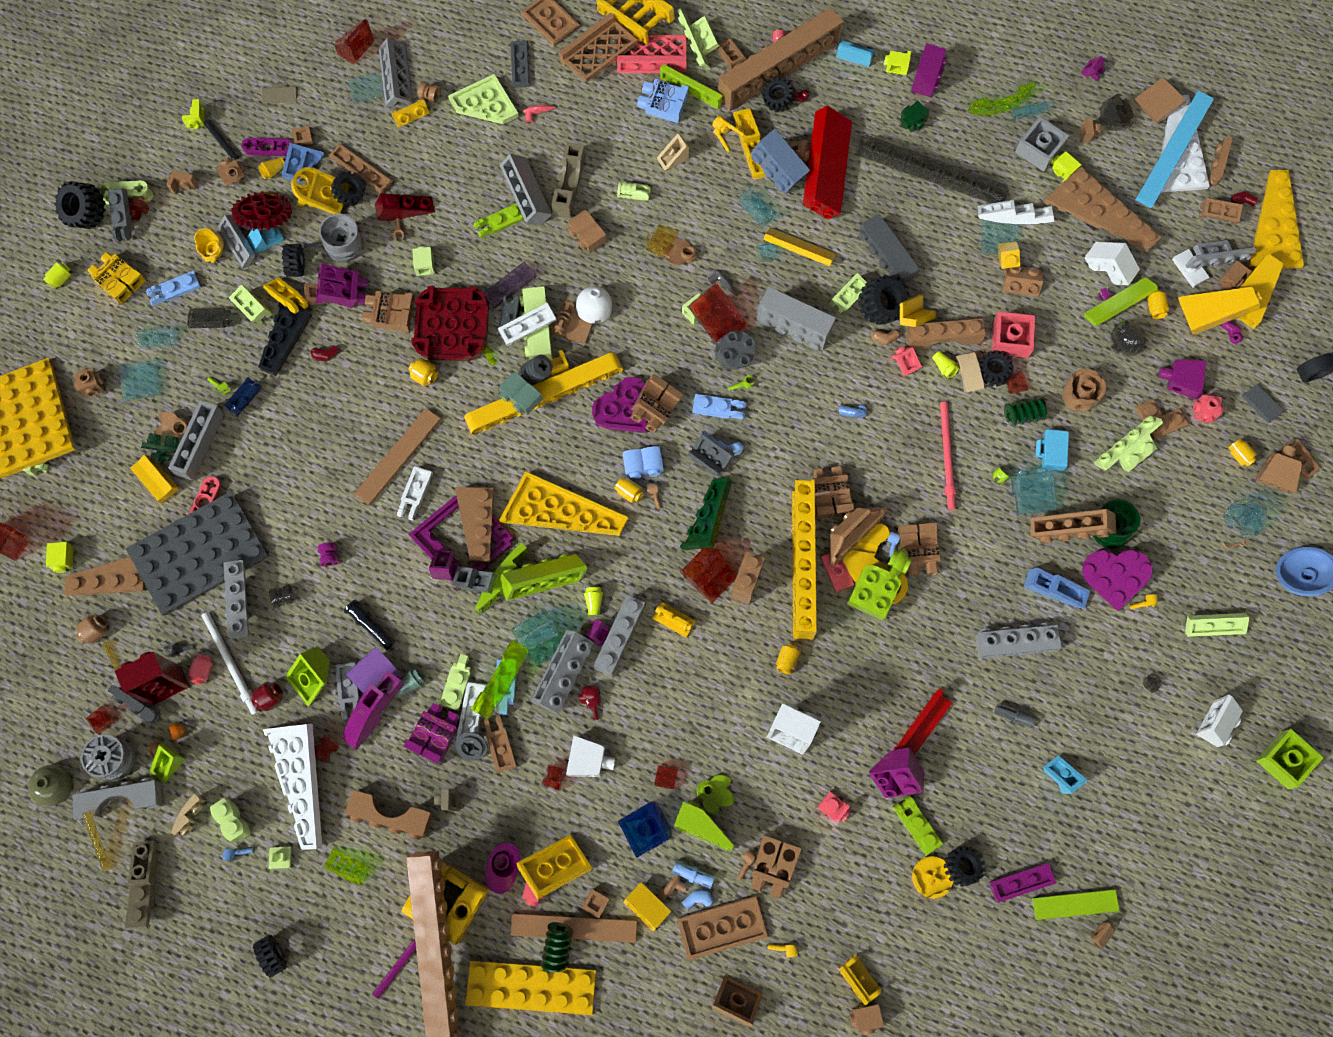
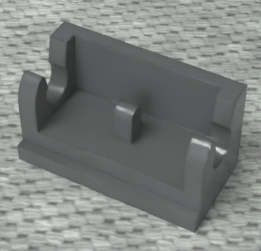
M506 296L503 297L499 327L519 318L521 307L519 296H514L513 301L508 300Z

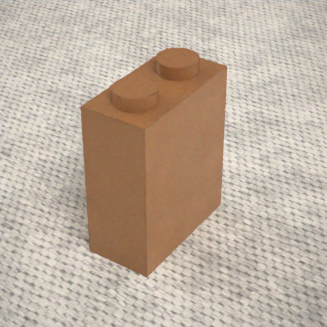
M746 551L732 588L731 599L750 604L765 558Z

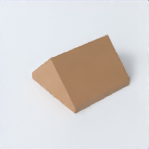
M724 975L711 1007L752 1027L763 993Z

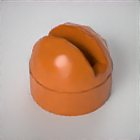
M174 723L169 725L173 740L184 736L186 730L182 724Z

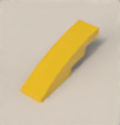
M750 108L733 112L737 129L745 134L744 136L739 135L753 180L767 177L762 167L753 161L750 154L760 141V133Z

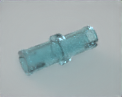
M1046 101L1012 108L1011 112L1013 113H1011V117L1015 120L1046 113L1048 109L1045 108H1048V104Z

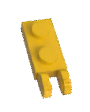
M279 277L263 285L264 291L284 306H287L294 314L299 311L294 302L297 301L298 305L303 309L308 307L306 299Z

